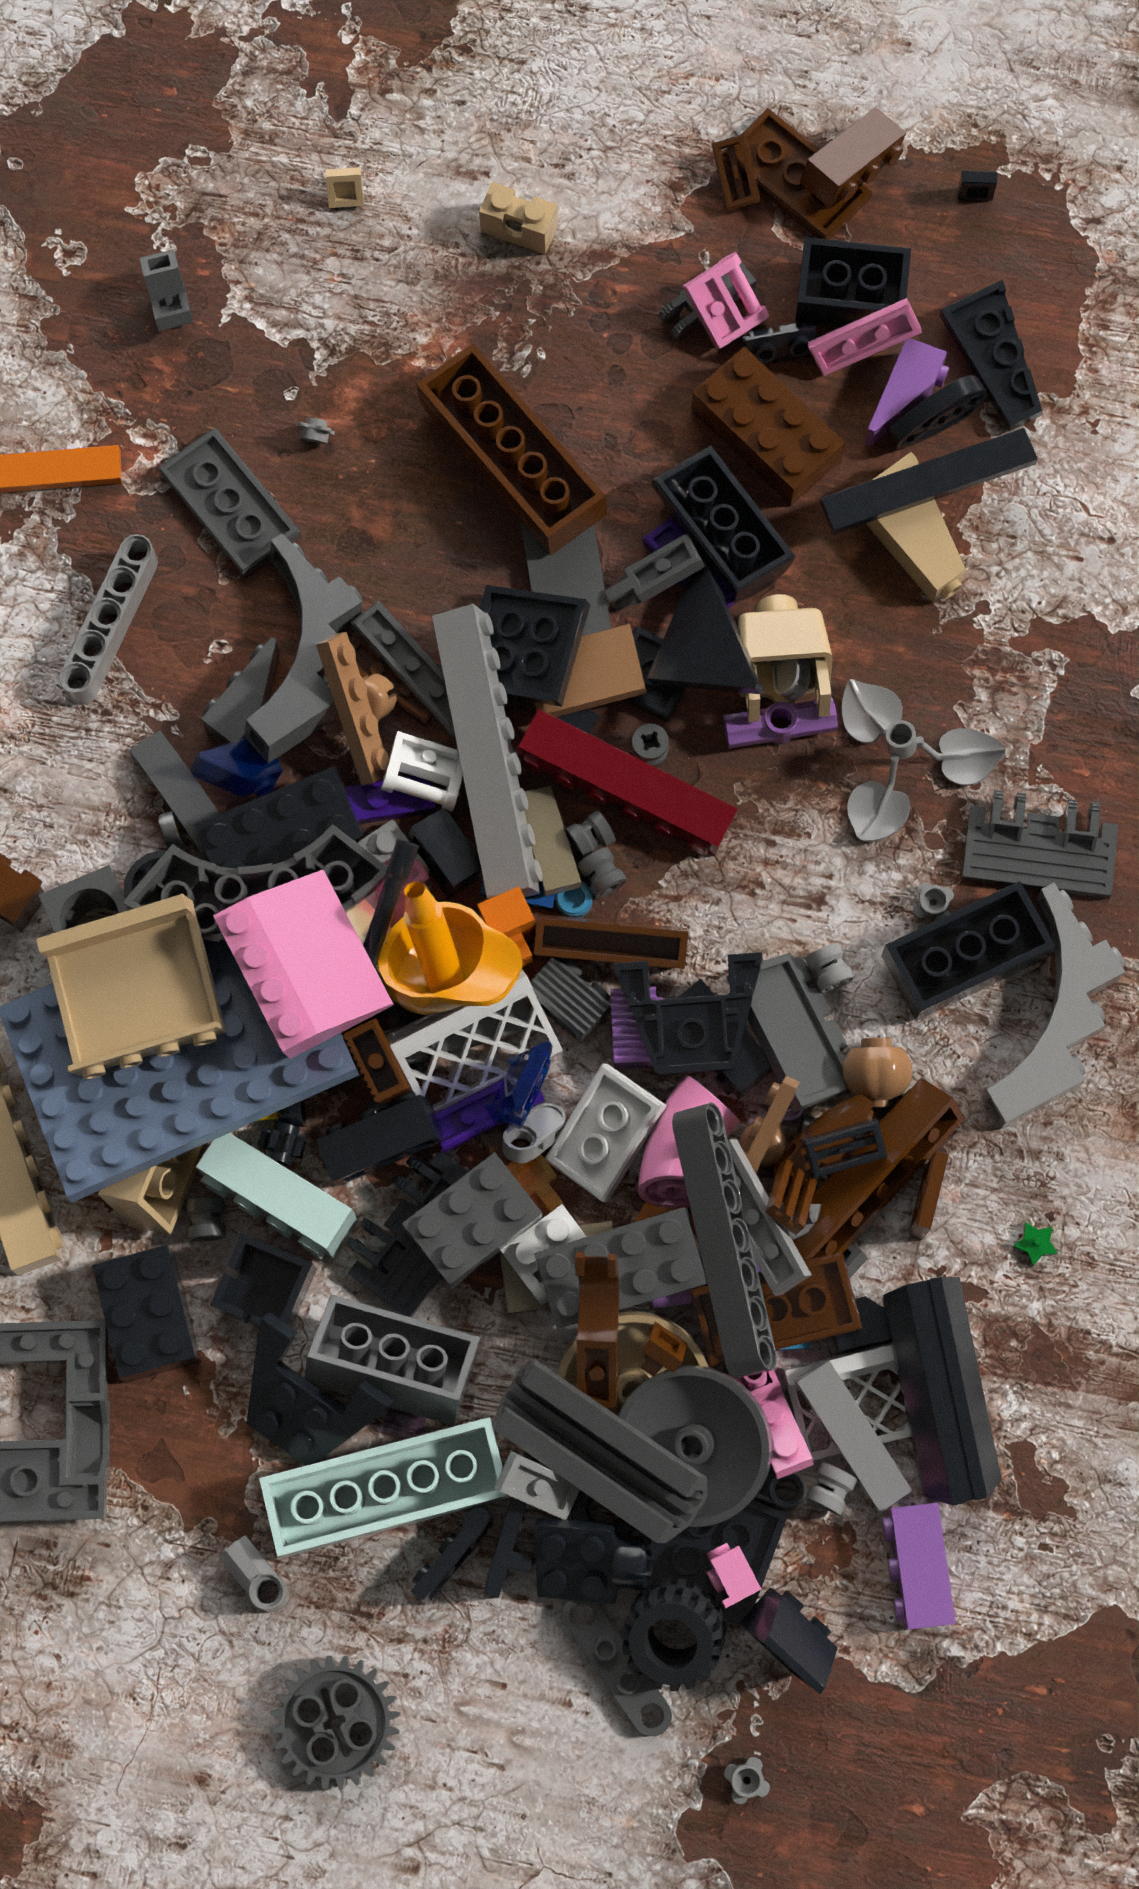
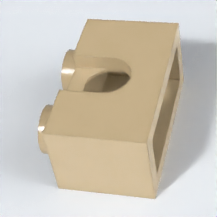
M492 182L479 210L480 230L482 233L546 255L558 227V204L538 197H534L533 201H527L515 197V189ZM511 219L521 223L522 232L509 228L506 225V220Z

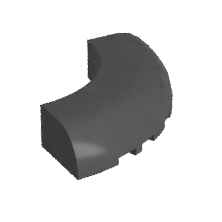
M333 824L313 843L293 854L294 857L274 865L268 863L257 866L238 867V869L219 867L216 864L185 853L172 844L123 903L129 908L134 909L184 894L193 901L202 939L227 943L213 915L247 897L324 870L347 913L375 892L385 881L388 866Z

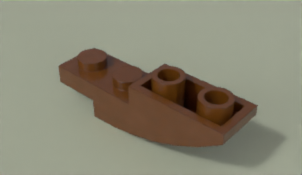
M860 1093L824 1112L791 1141L785 1148L780 1160L769 1170L770 1175L775 1179L778 1167L788 1159L793 1163L791 1170L793 1172L798 1168L805 1172L803 1179L807 1181L811 1177L810 1166L807 1162L806 1151L801 1139L870 1120L873 1116L871 1109L874 1103ZM854 1136L814 1147V1151L852 1141ZM851 1151L817 1160L818 1166L821 1162L827 1164L848 1158ZM789 1181L787 1182L782 1202L785 1201V1197L788 1195L791 1185Z

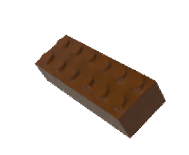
M474 343L416 383L420 405L549 556L607 515L606 495Z

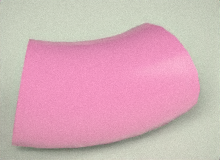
M687 1074L678 1083L665 1102L667 1106L649 1135L639 1171L637 1193L640 1198L649 1204L663 1208H690L673 1132L672 1119L674 1113L710 1102L714 1103L722 1114L727 1138L740 1122L719 1099Z

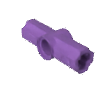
M832 698L830 716L824 717L818 716L816 700L789 704L787 702L773 703L768 708L760 709V721L748 722L747 712L723 715L724 733L728 749L767 742L785 744L792 738L838 730L837 712ZM775 718H784L790 725L787 728L778 729L772 725L771 721Z

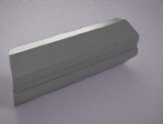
M534 1358L520 1368L510 1387H508L502 1397L493 1422L495 1431L656 1543H667L689 1527L696 1516L695 1514L708 1497L707 1477Z

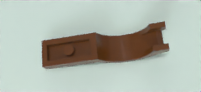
M576 1252L575 1276L579 1278V1318L576 1339L577 1389L605 1408H617L620 1306L617 1254H608V1257L585 1256L584 1252Z

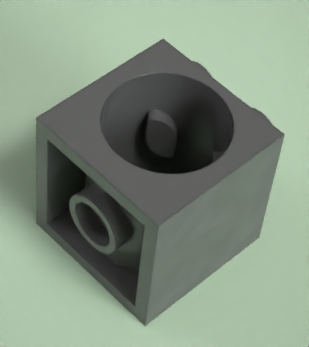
M110 865L39 894L54 933L75 927L86 913L94 909L106 908L111 911L115 910L118 913L131 910V908L123 903L126 899L123 887Z

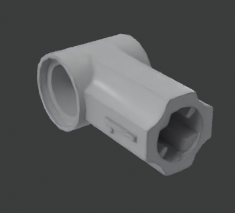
M245 1535L225 1549L219 1559L249 1595L252 1603L257 1608L267 1612H277L283 1609L289 1600V1588L250 1539ZM267 1583H276L279 1588L278 1598L270 1604H264L260 1598L261 1588Z

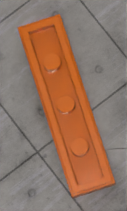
M119 445L0 455V493L122 483L121 450Z

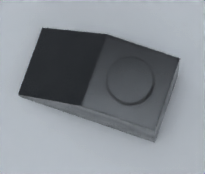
M866 1296L855 1298L862 1329L832 1336L836 1355L891 1342L884 1307Z

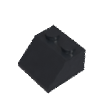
M770 1587L739 1624L794 1676L818 1694H821L826 1687L838 1649L827 1638L832 1632L815 1616L809 1621L800 1612L804 1605L789 1591L786 1590L781 1595Z

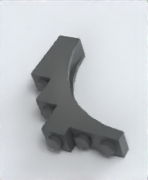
M283 533L271 540L270 561L286 581L296 603L301 627V639L296 659L285 681L265 705L246 719L245 738L268 764L338 717L337 708L316 644L351 627V622L361 615L362 597L354 586H348L340 576L328 583L322 570L318 567L314 568L306 560L301 547L295 542L291 543Z

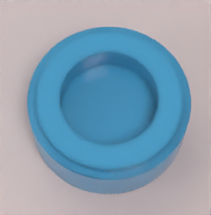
M581 881V888L557 893L555 895V902L558 911L563 916L581 918L590 911L593 897L588 885Z

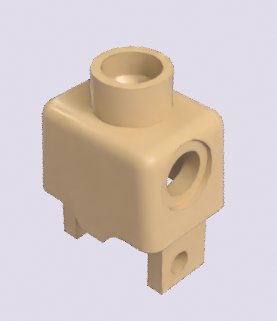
M776 594L761 599L755 606V612L744 613L738 619L741 641L748 650L755 667L756 676L764 688L762 695L739 692V695L746 699L748 722L760 721V697L768 698L774 703H795L794 700H789L786 696L779 695L774 691L772 661L810 658V684L804 694L815 693L818 716H830L832 653L821 611L817 608L798 609L797 601L788 595Z

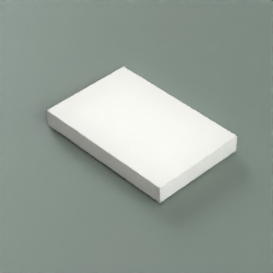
M602 1063L544 1160L600 1201L608 1202L667 1105L609 1064Z

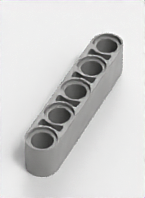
M130 535L121 543L60 671V684L69 700L75 704H88L97 696L157 569L158 561L149 539L143 535ZM137 552L147 553L142 560H131L132 556ZM121 584H132L128 591L123 593L116 592V589ZM107 615L117 616L113 623L101 624V621ZM95 646L102 647L98 655L86 656L90 648ZM76 679H87L83 687L78 689L71 688V684Z

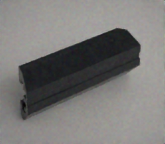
M960 1277L932 1278L926 1281L906 1284L883 1294L882 1301L921 1487L925 1496L952 1506L963 1504L965 1501L988 1498L1002 1478Z

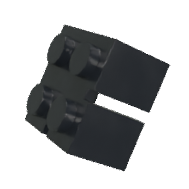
M241 1233L227 1265L233 1272L239 1274L237 1280L231 1275L224 1273L210 1306L216 1311L246 1324L250 1322L258 1329L260 1321L269 1312L292 1328L317 1268L308 1260Z

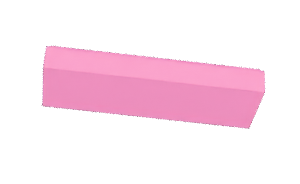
M906 298L808 342V346L823 376H826L921 334L922 331Z

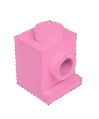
M725 1543L706 1554L712 1567L706 1573L716 1593L724 1591L727 1596L725 1600L721 1601L724 1609L761 1590L739 1546L730 1549L728 1543Z

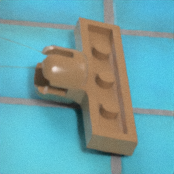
M347 632L334 634L316 644L361 786L372 784L385 776L389 762L388 753L383 748L378 732V721L394 709L397 696L396 694L388 696L387 692L393 689L394 686L386 677L380 674H372L369 677L367 675L362 678L355 660V649L349 641Z
M789 1076L784 1078L781 1085L776 1082L773 1083L764 1103L770 1105L765 1118L757 1116L756 1120L749 1124L741 1134L739 1144L755 1173H757L759 1168H766L776 1164L783 1156L786 1148V1134L780 1124L801 1083Z

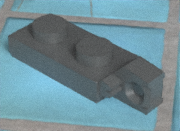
M684 534L624 569L626 574L620 578L621 582L605 590L610 604L618 612L631 605L635 606L645 602L704 568L705 565L690 536Z

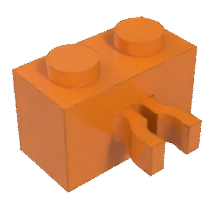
M515 887L477 904L481 920L487 926L505 934L516 943L522 955V967L532 963V953L527 942L535 939V919L520 887Z

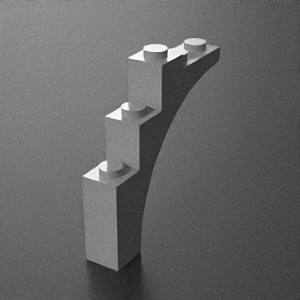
M1055 882L1042 888L1036 897L1048 924L1051 939L1056 946L1054 949L1056 985L1052 1010L1042 1036L1031 1053L1012 1073L988 1088L982 1096L1000 1129L1070 1093L1083 1084L1085 1081L1083 1076L1085 1068L1076 1054L1071 1055L1068 1050L1098 1035L1106 1026L1103 1022L1105 1015L1101 1006L1096 1000L1091 1001L1089 996L1119 981L1125 973L1123 969L1125 966L1124 959L1116 947L1111 948L1107 940L1092 946L1093 938L1084 922L1077 921L1071 911L1073 910V904L1069 895L1064 890L1059 891Z

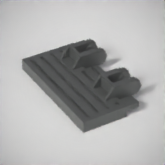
M994 789L989 824L984 823L986 807L970 805L961 880L1010 886L1021 881L1024 888L1041 890L1055 882L1059 891L1064 890L1067 894L1110 899L1112 896L1118 824L1103 822L1101 824L1100 838H1098L1100 803L1091 802L1088 807L1087 832L1075 830L1078 805L1076 800L1068 799L1063 833H1058L1060 817L1028 813L1026 828H1023L1026 803L1025 793L1017 792L1014 798L1013 822L1000 821L1004 802L1002 790Z

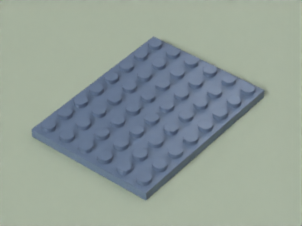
M203 940L226 1028V1033L216 1035L217 1040L207 1045L194 1046L193 1043L180 1046V1051L174 1055L157 1057L156 1054L143 1057V1063L123 1069L116 1065L105 1069L106 1074L101 1077L85 1080L82 1076L68 1072L67 1066L72 1065L73 1062L53 983L0 1006L2 1023L66 1196L71 1203L358 1076L359 1073L341 1033L289 1059L282 1052L228 944Z

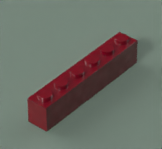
M540 709L535 714L518 746L517 756L522 759L521 763L528 769L535 772L544 770L554 775V780L560 785L569 789H574L576 786L588 792L587 796L594 802L601 805L610 803L620 808L621 814L635 822H640L642 819L654 825L653 829L658 834L670 839L676 836L687 842L689 849L701 855H707V853L713 856L716 855L738 808Z

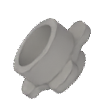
M307 417L306 423L297 422L296 425L301 429L299 439L318 444H328L329 435H334L335 431L327 427V421Z
M922 883L918 886V904L913 908V913L917 918L930 917L938 920L950 914L948 906L954 897V893L949 887L930 885L929 883ZM936 900L937 905L932 906L930 901Z
M750 1757L744 1764L738 1766L730 1764L726 1767L724 1776L731 1783L733 1789L731 1797L734 1802L744 1804L748 1798L756 1795L764 1797L768 1794L770 1785L763 1778L761 1772L763 1764L760 1759ZM746 1776L751 1779L750 1784L747 1785L743 1782Z

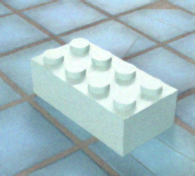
M231 1133L214 1139L196 1166L203 1175L200 1181L207 1185V1189L223 1199L228 1194L235 1197L233 1202L238 1205L239 1209L255 1219L260 1214L267 1217L265 1222L270 1225L271 1229L287 1239H290L291 1235L294 1234L300 1238L298 1242L303 1245L302 1248L319 1259H322L324 1254L334 1259L358 1222L356 1215L350 1207Z

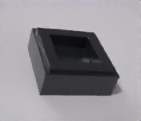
M962 171L958 185V199L974 201L993 200L997 186V172Z

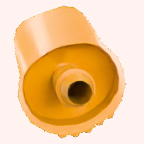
M415 881L409 883L404 890V917L392 927L386 936V942L382 947L377 962L382 983L393 1001L406 1010L421 1015L443 1013L464 1005L490 1006L499 1003L512 989L522 969V955L516 943L505 934L487 926L474 910L457 903L437 902L422 882Z

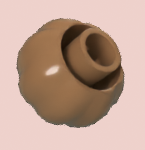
M892 1038L861 1039V1048H852L848 1052L842 1068L843 1080L849 1091L855 1096L861 1093L874 1103L873 1107H889V1099L903 1094L909 1087L913 1072L909 1056L902 1047H892Z

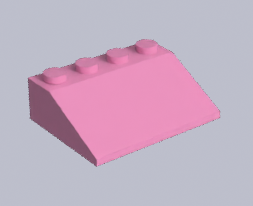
M324 870L247 897L213 915L282 1052L289 1059L394 1005Z

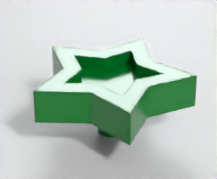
M1027 1222L1024 1223L1023 1238L1013 1248L1026 1253L1032 1267L1042 1256L1058 1254L1050 1242L1053 1226L1037 1229Z

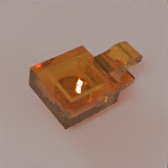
M542 1154L526 1163L512 1161L506 1165L530 1198L535 1194L537 1195L548 1214L563 1204L559 1196L549 1185L557 1180V1175Z

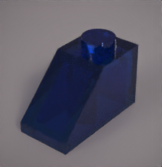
M246 738L198 753L190 769L193 776L240 797L252 793L260 796L270 792L275 788V784L283 771L277 758L268 764Z

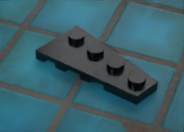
M1002 279L941 309L939 316L973 373L983 385L987 396L1010 432L1040 417L1043 410L1031 371L1025 361V351L1021 338H1018L1014 324L1015 318L1011 306L1008 305L1005 295L1006 288Z

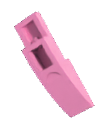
M774 1369L735 1378L752 1393L767 1418L772 1438L771 1467L776 1478L780 1479L814 1465L810 1451L782 1393L781 1384Z

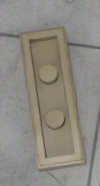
M551 785L525 791L528 800V810L524 811L527 824L531 825L535 835V845L531 847L534 860L536 859L539 862L542 870L543 879L540 882L544 895L549 896L581 888V879Z

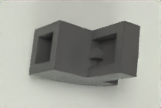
M174 249L141 257L140 262L143 276L151 299L158 331L179 329L185 324L193 323L186 289Z

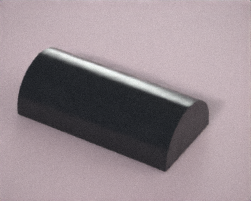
M712 446L707 447L652 480V488L737 600H744L758 594L782 576L793 563L796 556Z

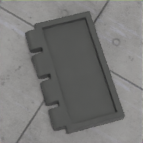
M790 952L762 962L747 1020L780 1085L786 1076L801 1082L790 1103L793 1111L796 1112L850 1091L843 1080L842 1074L843 1062L847 1054L843 1055L841 1052L848 1045L835 1019L825 1021L824 1017L830 1015L831 1011L818 986L808 987V984L813 982L814 978L803 957L794 959Z

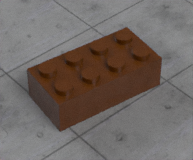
M745 347L692 392L691 411L790 506L842 461L845 442Z

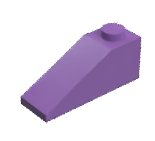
M911 338L905 340L869 425L865 444L869 446L874 445L887 434L889 428L902 416L932 395L935 386L942 388L949 367L944 365L946 351Z

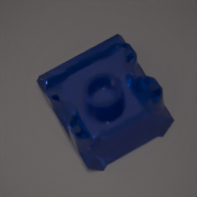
M549 1041L543 1042L507 1060L510 1067L493 1103L485 1106L494 1123L504 1122L521 1130L551 1065L550 1056L553 1047Z

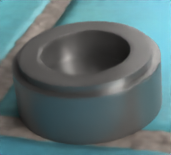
M173 811L160 814V817H158L167 848L169 849L172 844L178 848L183 847Z

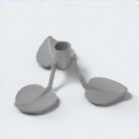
M850 679L842 699V718L847 733L854 740L863 744L875 742L882 734L886 738L887 749L891 755L886 788L879 782L870 781L857 786L849 796L847 804L848 817L857 839L863 842L883 840L895 834L906 823L910 813V800L905 793L895 791L893 787L899 759L911 757L917 747L923 749L935 760L943 761L942 773L950 782L960 786H971L982 782L990 775L1005 755V746L986 733L968 728H959L942 735L939 742L941 753H937L924 742L923 737H916L915 728L911 723L901 720L903 706L901 700L894 692L882 686L865 684Z

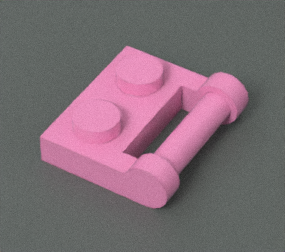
M736 252L722 258L717 264L682 286L713 345L717 349H721L770 316L764 305L761 306L742 272L739 266L741 260ZM726 273L748 311L744 318H742L721 278Z

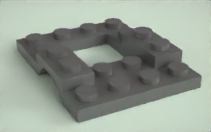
M105 1320L0 1323V1364L66 1362L65 1439L0 1441V1522L107 1519V1480H110V1401L108 1400V1330Z

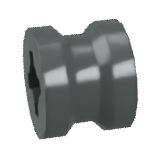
M656 724L640 726L632 737V755L654 767L660 765L666 759L669 746L666 731Z

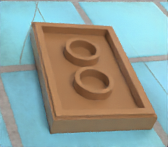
M630 624L582 636L562 707L535 703L537 711L540 709L554 717L646 694Z

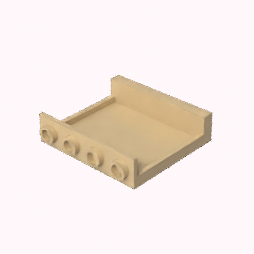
M184 894L36 938L39 953L47 957L68 1041L73 1062L72 1065L67 1066L68 1072L82 1076L85 1080L94 1079L105 1075V1069L116 1065H119L122 1069L134 1067L143 1063V1057L156 1054L157 1057L171 1056L180 1051V1046L193 1043L194 1046L207 1045L217 1040L216 1035L226 1033L194 904Z

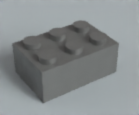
M494 1152L404 1221L402 1225L405 1233L451 1291L498 1255L505 1246L542 1219V1212Z

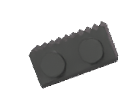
M552 957L530 983L544 1013L582 1044L611 1012V1003L608 1002L611 997L599 984L594 982L590 986L579 976L582 974V971L572 961L565 958L561 962L557 957Z

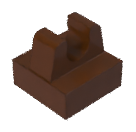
M655 1321L646 1332L641 1351L645 1353V1361L641 1365V1369L653 1377L663 1366L674 1373L683 1362L687 1343Z

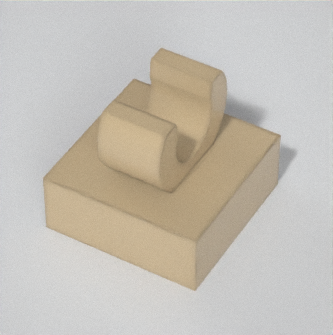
M361 167L326 170L329 208L364 206Z

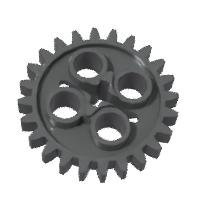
M332 1655L326 1657L325 1668H321L316 1659L311 1660V1673L308 1674L304 1669L298 1667L296 1672L300 1681L296 1683L286 1679L284 1683L290 1690V1693L288 1695L276 1694L275 1696L284 1705L283 1709L271 1711V1715L281 1719V1724L270 1728V1732L281 1733L283 1738L273 1745L274 1749L286 1747L288 1753L281 1760L282 1764L294 1760L297 1764L292 1775L297 1776L306 1770L308 1772L306 1784L311 1785L319 1776L321 1777L322 1789H328L331 1780L336 1779L339 1790L345 1788L346 1777L350 1776L353 1783L357 1786L361 1784L360 1772L362 1770L371 1778L375 1776L372 1766L374 1761L381 1765L387 1764L386 1758L381 1753L383 1749L395 1750L396 1748L387 1739L388 1735L400 1733V1729L390 1725V1720L401 1716V1712L389 1711L388 1705L397 1700V1696H384L383 1691L390 1684L389 1681L376 1684L374 1680L379 1670L373 1669L367 1675L364 1674L365 1661L360 1660L354 1668H350L349 1656H343L340 1665L336 1666ZM345 1683L355 1686L358 1692L357 1701L351 1707L341 1705L337 1699V1691ZM323 1687L328 1689L335 1714L337 1716L344 1715L346 1722L340 1725V1729L351 1752L349 1757H345L342 1752L339 1736L335 1728L328 1729L326 1727V1722L331 1719V1715L321 1694ZM308 1698L314 1699L320 1706V1715L314 1722H306L300 1715V1706ZM357 1722H365L372 1730L371 1740L363 1746L356 1744L351 1738L352 1727ZM320 1737L328 1738L334 1744V1754L328 1761L320 1760L314 1754V1744Z

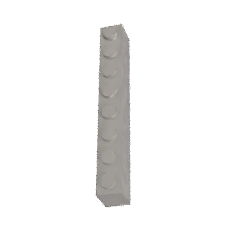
M474 604L433 615L434 629L487 899L518 886L524 898L540 894L539 882L543 879L542 870L539 862L536 859L534 860L531 846L535 845V835L531 825L527 824L524 810H528V800L525 791L519 786L517 775L521 774V765L517 754L512 751L510 740L514 739V730L510 719L505 716L503 705L507 704V694L503 684L498 681L497 670L500 669V659L496 649L492 648L490 635L494 632L491 618L488 613H484Z

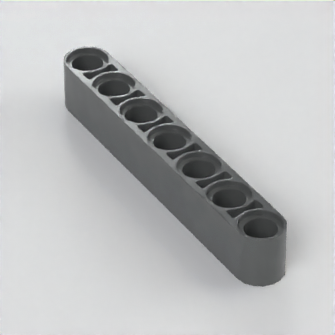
M711 1102L676 1112L672 1119L673 1132L726 1367L734 1378L771 1371L776 1366V1350L722 1114L719 1108Z

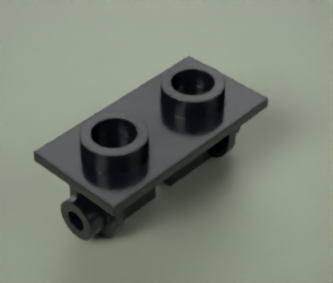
M802 320L799 323L779 326V332L773 333L772 328L757 331L749 330L747 335L741 336L742 346L748 349L763 365L812 356L808 342L816 339V326L812 325V323H805Z

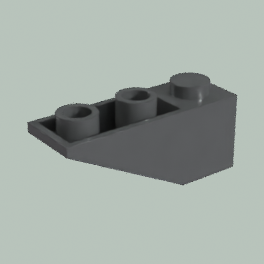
M273 637L266 644L261 643L254 649L250 656V663L242 672L236 671L228 680L225 692L219 699H212L203 710L201 720L205 730L238 756L250 745L245 738L246 719L270 700L280 655L277 641Z

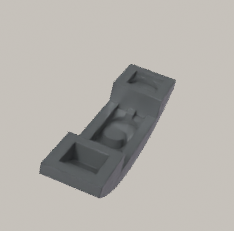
M159 730L129 751L189 834L202 856L210 863L194 824L217 815L219 812L178 753Z

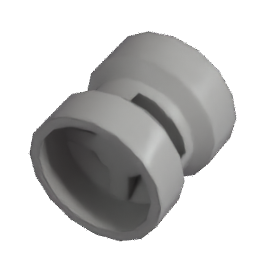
M833 943L809 954L805 959L810 970L815 971L818 979L816 983L821 993L836 990L855 979L851 967L845 965L842 959L844 952L840 943Z
M822 1462L817 1472L818 1482L816 1486L810 1487L806 1499L833 1514L841 1516L846 1505L844 1498L847 1492L853 1490L857 1479L837 1467Z

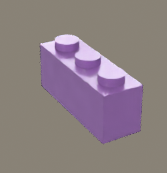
M930 1503L888 1509V1517L882 1518L885 1542L892 1541L894 1557L888 1558V1570L891 1582L898 1583L899 1598L893 1599L896 1622H903L904 1630L956 1624L939 1504Z

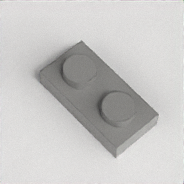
M512 1451L494 1487L502 1493L563 1520H567L580 1489L550 1468Z

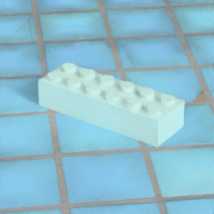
M490 1417L259 1478L276 1554L280 1558L473 1508V1506L477 1507V1505L481 1506L511 1498V1496L494 1488L503 1470V1464Z

